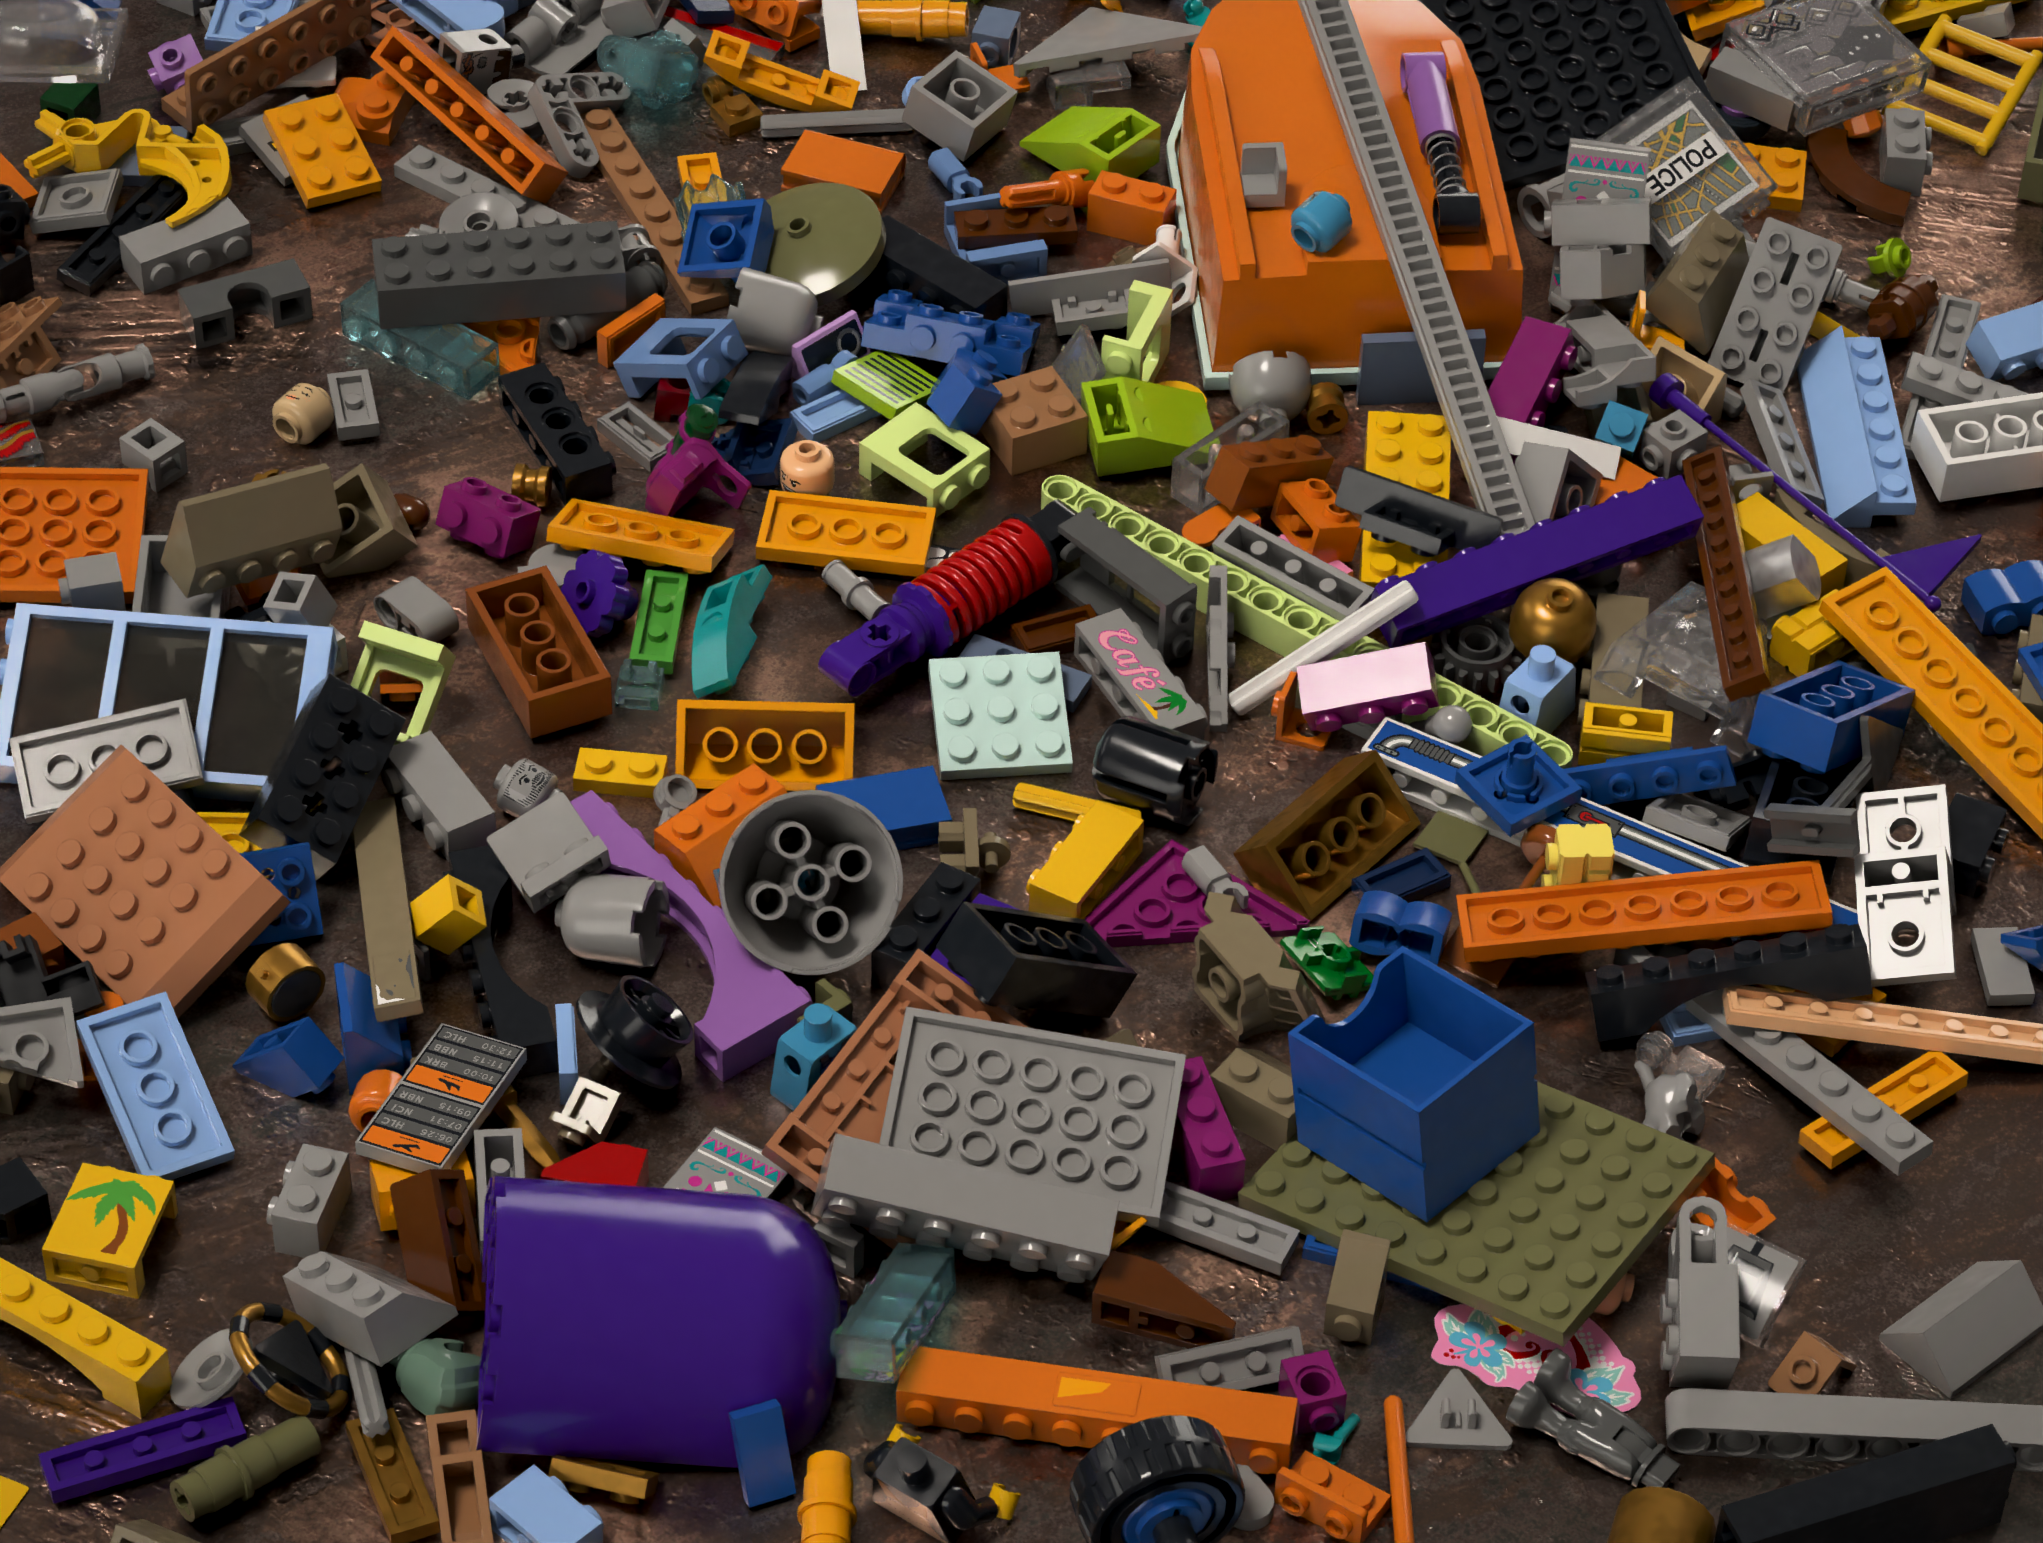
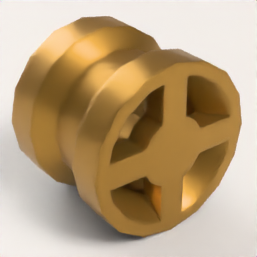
M1320 382L1311 386V393L1305 410L1307 412L1308 424L1316 433L1323 435L1333 434L1344 428L1348 422L1349 414L1344 404V394L1341 387L1337 384Z
M517 463L512 478L511 495L517 496L525 502H534L537 507L547 508L552 492V467L541 466L538 469H530L527 464Z

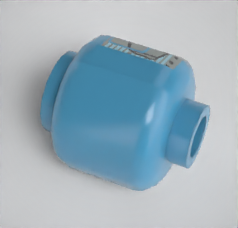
M1327 191L1314 192L1291 215L1292 237L1306 251L1328 252L1351 231L1352 218L1348 202L1336 193L1332 194Z

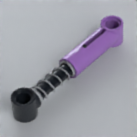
M1442 51L1402 53L1400 59L1401 88L1403 93L1408 94L1421 153L1427 158L1430 165L1433 187L1436 190L1433 199V219L1437 235L1478 233L1481 222L1480 200L1477 192H1469L1466 188V181L1462 178L1464 174L1463 169L1459 166L1461 160L1456 154L1461 144L1446 84L1445 55Z

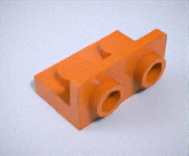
M730 0L729 4L735 10V14L781 35L790 37L795 33L798 19H802L804 15L820 13L822 0Z
M1306 1450L1291 1469L1281 1467L1276 1474L1274 1503L1282 1506L1289 1514L1301 1516L1324 1528L1331 1536L1344 1539L1350 1543H1363L1390 1508V1494Z

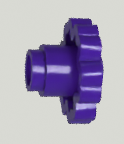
M594 549L586 554H581L577 558L575 570L572 569L566 573L561 591L587 636L598 639L602 635L611 632L614 622L627 620L633 616L638 606V593L627 582L628 569L624 566L622 559Z

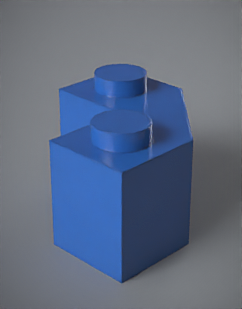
M958 348L931 389L932 394L926 404L949 428L976 435L1002 397V393L992 383L1007 378L996 367L998 362L989 353L977 349L976 352H971Z

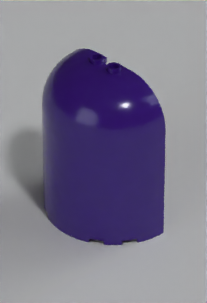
M504 1176L490 1177L484 1199L482 1282H486L485 1328L479 1363L476 1451L738 1468L728 1412L775 1398L782 1407L790 1456L806 1447L819 1433L831 1408L837 1370L845 1371L847 1366L848 1342L840 1341V1331L845 1329L847 1300L840 1299L835 1266L824 1241L801 1215L775 1200L749 1194Z

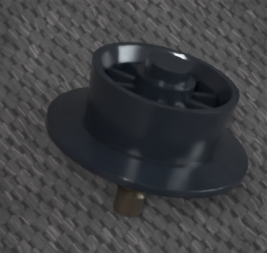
M626 975L621 978L611 994L590 990L584 992L578 998L576 1011L580 1023L589 1038L603 1053L600 1060H597L588 1070L593 1080L603 1083L612 1071L618 1067L639 1082L657 1089H672L680 1082L682 1070L676 1054L693 1040L694 1033L685 1013L664 991L641 977Z

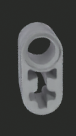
M409 576L374 597L375 611L382 623L388 628L436 643L459 630L457 615L450 604L414 576Z

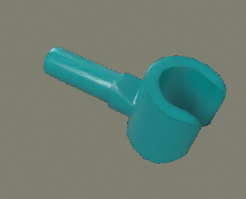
M1354 1413L1350 1414L1333 1436L1317 1432L1313 1442V1454L1337 1466L1341 1458L1343 1445L1348 1436L1360 1423V1417Z

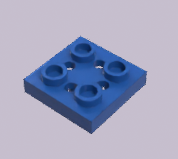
M1527 734L1457 769L1455 783L1509 837L1581 800L1582 788ZM1498 796H1499V797H1502V796L1505 797V799H1497V798H1498ZM1527 801H1535V804H1530Z
M309 842L240 853L291 902L273 920L276 921L281 917L280 922L277 924L270 923L249 946L324 934ZM295 887L300 889V895L297 898H295V895L297 894V890ZM290 888H291V897H289V891H288Z

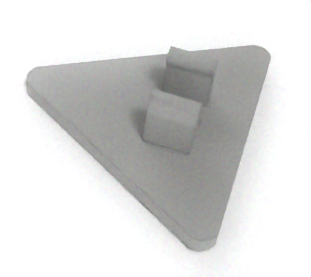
M1451 1369L1406 1432L1407 1447L1508 1451L1511 1449L1513 1442L1510 1435L1459 1369Z

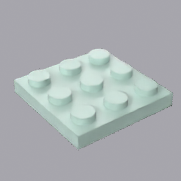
M1059 652L929 659L928 672L940 780L1072 773L1073 760Z

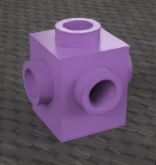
M191 33L177 40L165 42L157 49L148 52L154 67L147 71L157 91L165 89L168 95L184 86L185 71L203 61Z

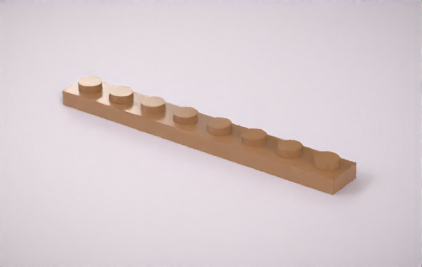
M609 106L580 114L598 151L599 161L596 164L597 168L632 223L643 225L648 231L649 243L654 245L661 253L662 259L659 266L664 271L690 315L694 316L729 306V293L719 278L680 277L677 273L687 228Z

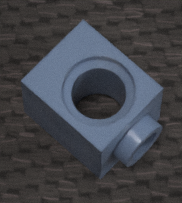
M983 6L972 30L971 43H978L988 66L996 68L1011 64L1020 44L1021 12Z

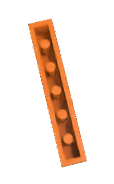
M392 25L370 56L521 195L546 204L569 173L418 35Z

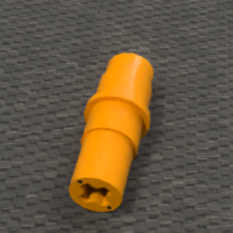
M856 0L860 35H892V37L916 38L917 42H923L925 38L968 36V2H951V0Z
M824 1450L810 1455L807 1459L803 1502L797 1509V1521L802 1526L801 1543H851V1528L857 1522V1509L853 1505L852 1461L849 1456L842 1452Z

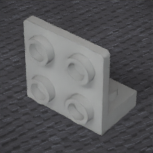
M558 792L487 837L488 845L533 913L565 895L575 880L587 874H598L611 866L608 848L599 835L593 837L563 792Z

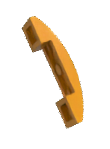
M715 29L713 30L703 62L736 87L768 102L804 112L852 110L860 85L859 81L826 69L823 70L820 79L747 53L751 42Z

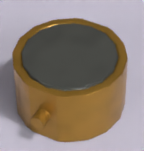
M283 943L272 947L259 956L248 971L245 985L248 994L272 1019L286 1022L300 1017L313 1007L324 991L326 979L324 972L302 948L294 943Z

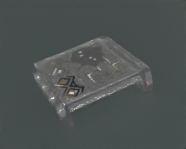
M1789 0L1770 8L1762 9L1756 13L1726 23L1718 52L1720 53L1725 46L1734 50H1740L1797 105L1799 111L1794 127L1803 136L1923 92L1932 61L1867 0Z

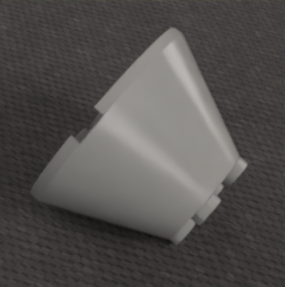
M801 790L785 793L764 802L749 813L737 826L725 847L721 859L718 882L719 897L724 916L732 932L739 942L756 958L777 969L794 974H828L859 962L869 955L886 937L891 929L890 926L896 915L899 902L902 899L903 871L897 847L883 823L866 807L833 792ZM804 871H810V876L805 879L806 887L801 889L798 886L799 876Z

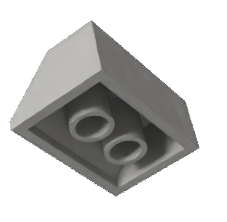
M324 1251L303 1258L297 1267L282 1276L298 1315L317 1327L326 1338L380 1367L459 1315L456 1306L373 1264Z

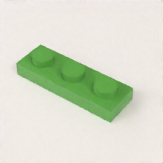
M646 569L629 657L630 671L673 674L689 589V573Z

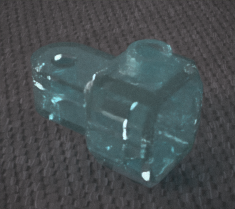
M660 29L653 37L645 36L641 39L608 35L602 39L597 49V62L601 70L621 75L624 78L623 82L641 98L642 105L655 110H662L669 103L676 104L690 96L692 85L698 78V56L690 47L681 42L679 34L668 30Z

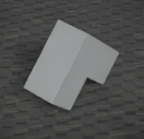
M2011 2L1987 6L1983 12L1962 15L1957 20V25L1990 38L2007 36L2016 25Z

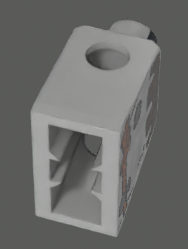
M492 29L440 33L438 54L487 99V90L492 84L509 79L510 70L521 68L525 65V54L521 46L517 44L511 46Z

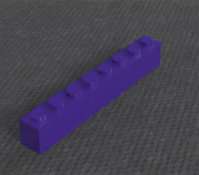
M1681 474L1669 479L1658 477L1648 482L1642 489L1631 493L1627 491L1617 492L1604 503L1593 507L1589 505L1579 506L1566 517L1552 521V519L1541 520L1528 531L1517 535L1513 533L1503 534L1490 545L1482 548H1465L1459 551L1452 559L1444 562H1427L1418 567L1414 573L1400 578L1398 575L1389 576L1376 585L1370 601L1403 580H1407L1416 591L1419 598L1417 603L1379 627L1390 648L1400 647L1516 603L1520 593L1536 581L1547 578H1562L1575 582L1693 538L1699 530L1704 515Z

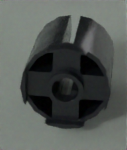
M1133 716L1121 717L1106 729L1096 746L1093 758L1094 767L1092 768L1093 787L1103 799L1188 827L1197 820L1203 811V808L1197 807L1196 804L1202 794L1205 783L1214 784L1218 767V750L1210 748L1211 742Z

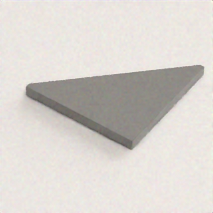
M1089 7L1013 63L1014 76L1018 78L1026 77L1032 70L1049 67V73L1079 68V62H1090L1098 58H1102V64L1132 59V53H1143L1154 48L1155 55L1184 50L1185 43L1195 42L1203 26Z

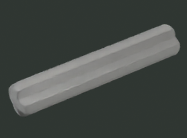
M344 1348L363 1434L370 1438H373L376 1434L384 1436L389 1431L390 1426L375 1363Z

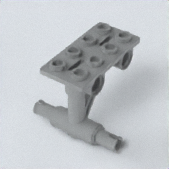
M1767 217L1757 242L1745 238L1749 262L1708 364L1728 374L1730 379L1745 384L1751 378L1780 389L1784 395L1789 380L1795 374L1806 346L1805 341L1821 301L1829 304H1836L1840 301L1867 312L1871 302L1861 299V295L1874 299L1881 290L1848 279V274L1845 273V270L1836 267L1843 250L1841 244L1772 217Z

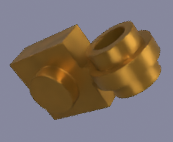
M719 75L709 77L707 82L702 84L704 99L710 105V117L729 138L760 127V119L763 113L745 93L733 96L731 83Z

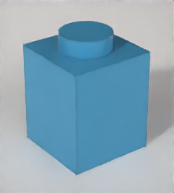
M1609 400L1594 440L1621 447L1620 456L1632 462L1640 443L1643 429L1646 427L1649 414Z

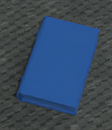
M933 765L819 784L815 788V790L843 795L866 807L883 823L890 833L897 850L938 844L939 822H952V817Z

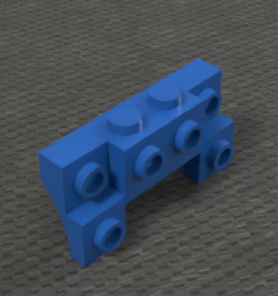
M896 289L888 290V294L884 293L875 300L873 316L864 322L862 347L949 363L958 348L971 352H976L977 349L989 353L997 360L998 364L996 367L1002 374L1012 376L1024 374L1034 344L1039 339L1041 323L1031 322V316L1027 314L1008 312L1006 317L1001 316L996 321L983 319L984 316L976 312L960 311L959 314L945 312L941 306L926 304L922 300L912 299V293Z

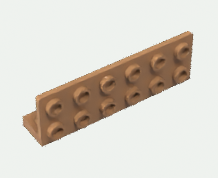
M310 0L187 69L184 73L185 85L161 98L162 110L191 134H194L197 126L213 124L216 120L237 108L243 107L246 103L274 89L289 78L304 72L307 68L334 55L339 50L371 33V0Z

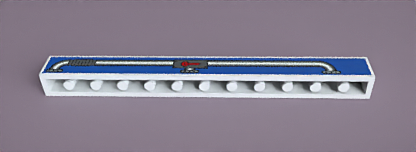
M1388 717L1382 720L1362 747L1361 753L1377 750L1408 801L1435 812L1439 810L1489 830L1490 835L1521 847L1520 842L1526 829L1509 837L1455 783L1457 769L1483 756ZM1498 796L1497 799H1505V797ZM1582 797L1577 803L1536 823L1555 829L1558 828L1559 824H1580L1581 827H1585L1586 824H1607L1611 827L1615 851L1611 880L1748 867V865L1733 860L1730 857L1711 851L1689 840L1672 835ZM1527 801L1530 804H1535V801ZM1829 899L1833 925L1858 924V912L1856 909ZM1817 928L1813 931L1776 932L1765 936L1745 935L1735 937L1758 942L1780 938L1782 935L1790 932L1809 933L1826 930L1827 928Z

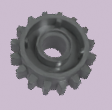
M1489 614L1432 634L1429 648L1434 662L1435 673L1476 695H1487L1502 689L1507 678L1523 663L1524 656L1515 648L1509 636V624Z

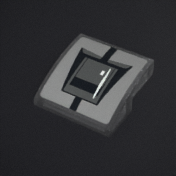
M1727 1222L1728 1264H1738L1740 1338L1757 1347L1764 1348L1783 1305H1788L1808 1260Z

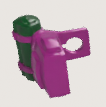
M693 404L680 415L678 419L680 422L679 429L675 438L666 444V455L657 462L647 478L645 508L650 513L673 517L703 487L711 489L733 508L738 509L742 506L751 488L750 481L729 465L711 444L717 432V414L712 408L704 404ZM723 475L730 478L736 485L737 493L727 490L719 476Z

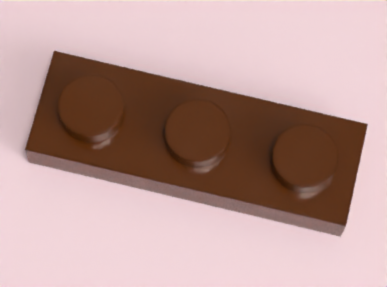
M1073 205L954 211V229L958 249L991 248L1044 239L1046 245L1077 243L1078 229Z

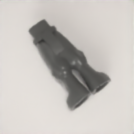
M1554 1349L1540 1367L1534 1383L1532 1381L1526 1382L1515 1395L1507 1410L1506 1420L1518 1427L1536 1429L1556 1438L1559 1446L1568 1453L1577 1455L1612 1475L1630 1481V1484L1636 1488L1642 1484L1647 1487L1666 1488L1679 1472L1681 1464L1664 1454L1666 1446L1661 1443L1657 1445L1654 1437L1630 1416L1598 1397H1590L1578 1389L1571 1381L1572 1360L1560 1349ZM1550 1404H1553L1563 1409L1564 1411L1570 1413L1576 1419H1568L1560 1412L1555 1410Z

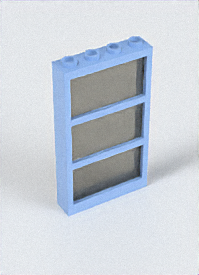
M16 603L14 619L8 618L5 628V642L9 645L7 659L2 658L0 660V685H3L0 697V783L18 784L9 738L186 698L205 782L203 785L190 787L193 790L194 798L255 802L310 691L330 673L334 675L338 650L334 627Z

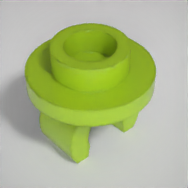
M1890 238L1885 244L1875 247L1877 256L1866 259L1871 273L1880 274L1887 272L1890 277L1897 278L1902 277L1906 273L1907 268H1909L1911 264V251L1901 238Z

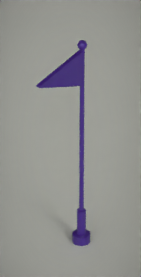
M1664 373L1653 382L1649 390V397L1659 407L1669 409L1673 406L1676 410L1680 409L1703 428H1707L1760 472L1772 471L1775 484L1880 568L1886 566L1915 596L1924 602V605L1931 612H1936L1940 609L1941 600L1933 594L1981 542V534L1880 557L1711 422L1712 416L1683 394L1684 384L1673 374Z

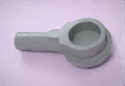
M674 774L664 777L657 783L654 788L653 798L658 808L662 811L658 826L697 801L696 786L688 777Z

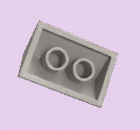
M2021 1260L1976 1262L1880 1333L1879 1341L1951 1399L2043 1330V1305Z

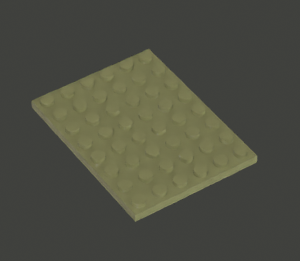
M1537 1081L1540 1132L1428 1222H1425L1299 1143L1297 1132L1287 1143H1283L1238 1192V1202L1241 1208L1298 1229L1301 1234L1306 1236L1312 1235L1316 1237V1240L1336 1249H1339L1343 1229L1391 1240L1388 1262L1389 1272L1564 1347L1678 1212L1683 1203L1688 1200L1715 1168V1153Z

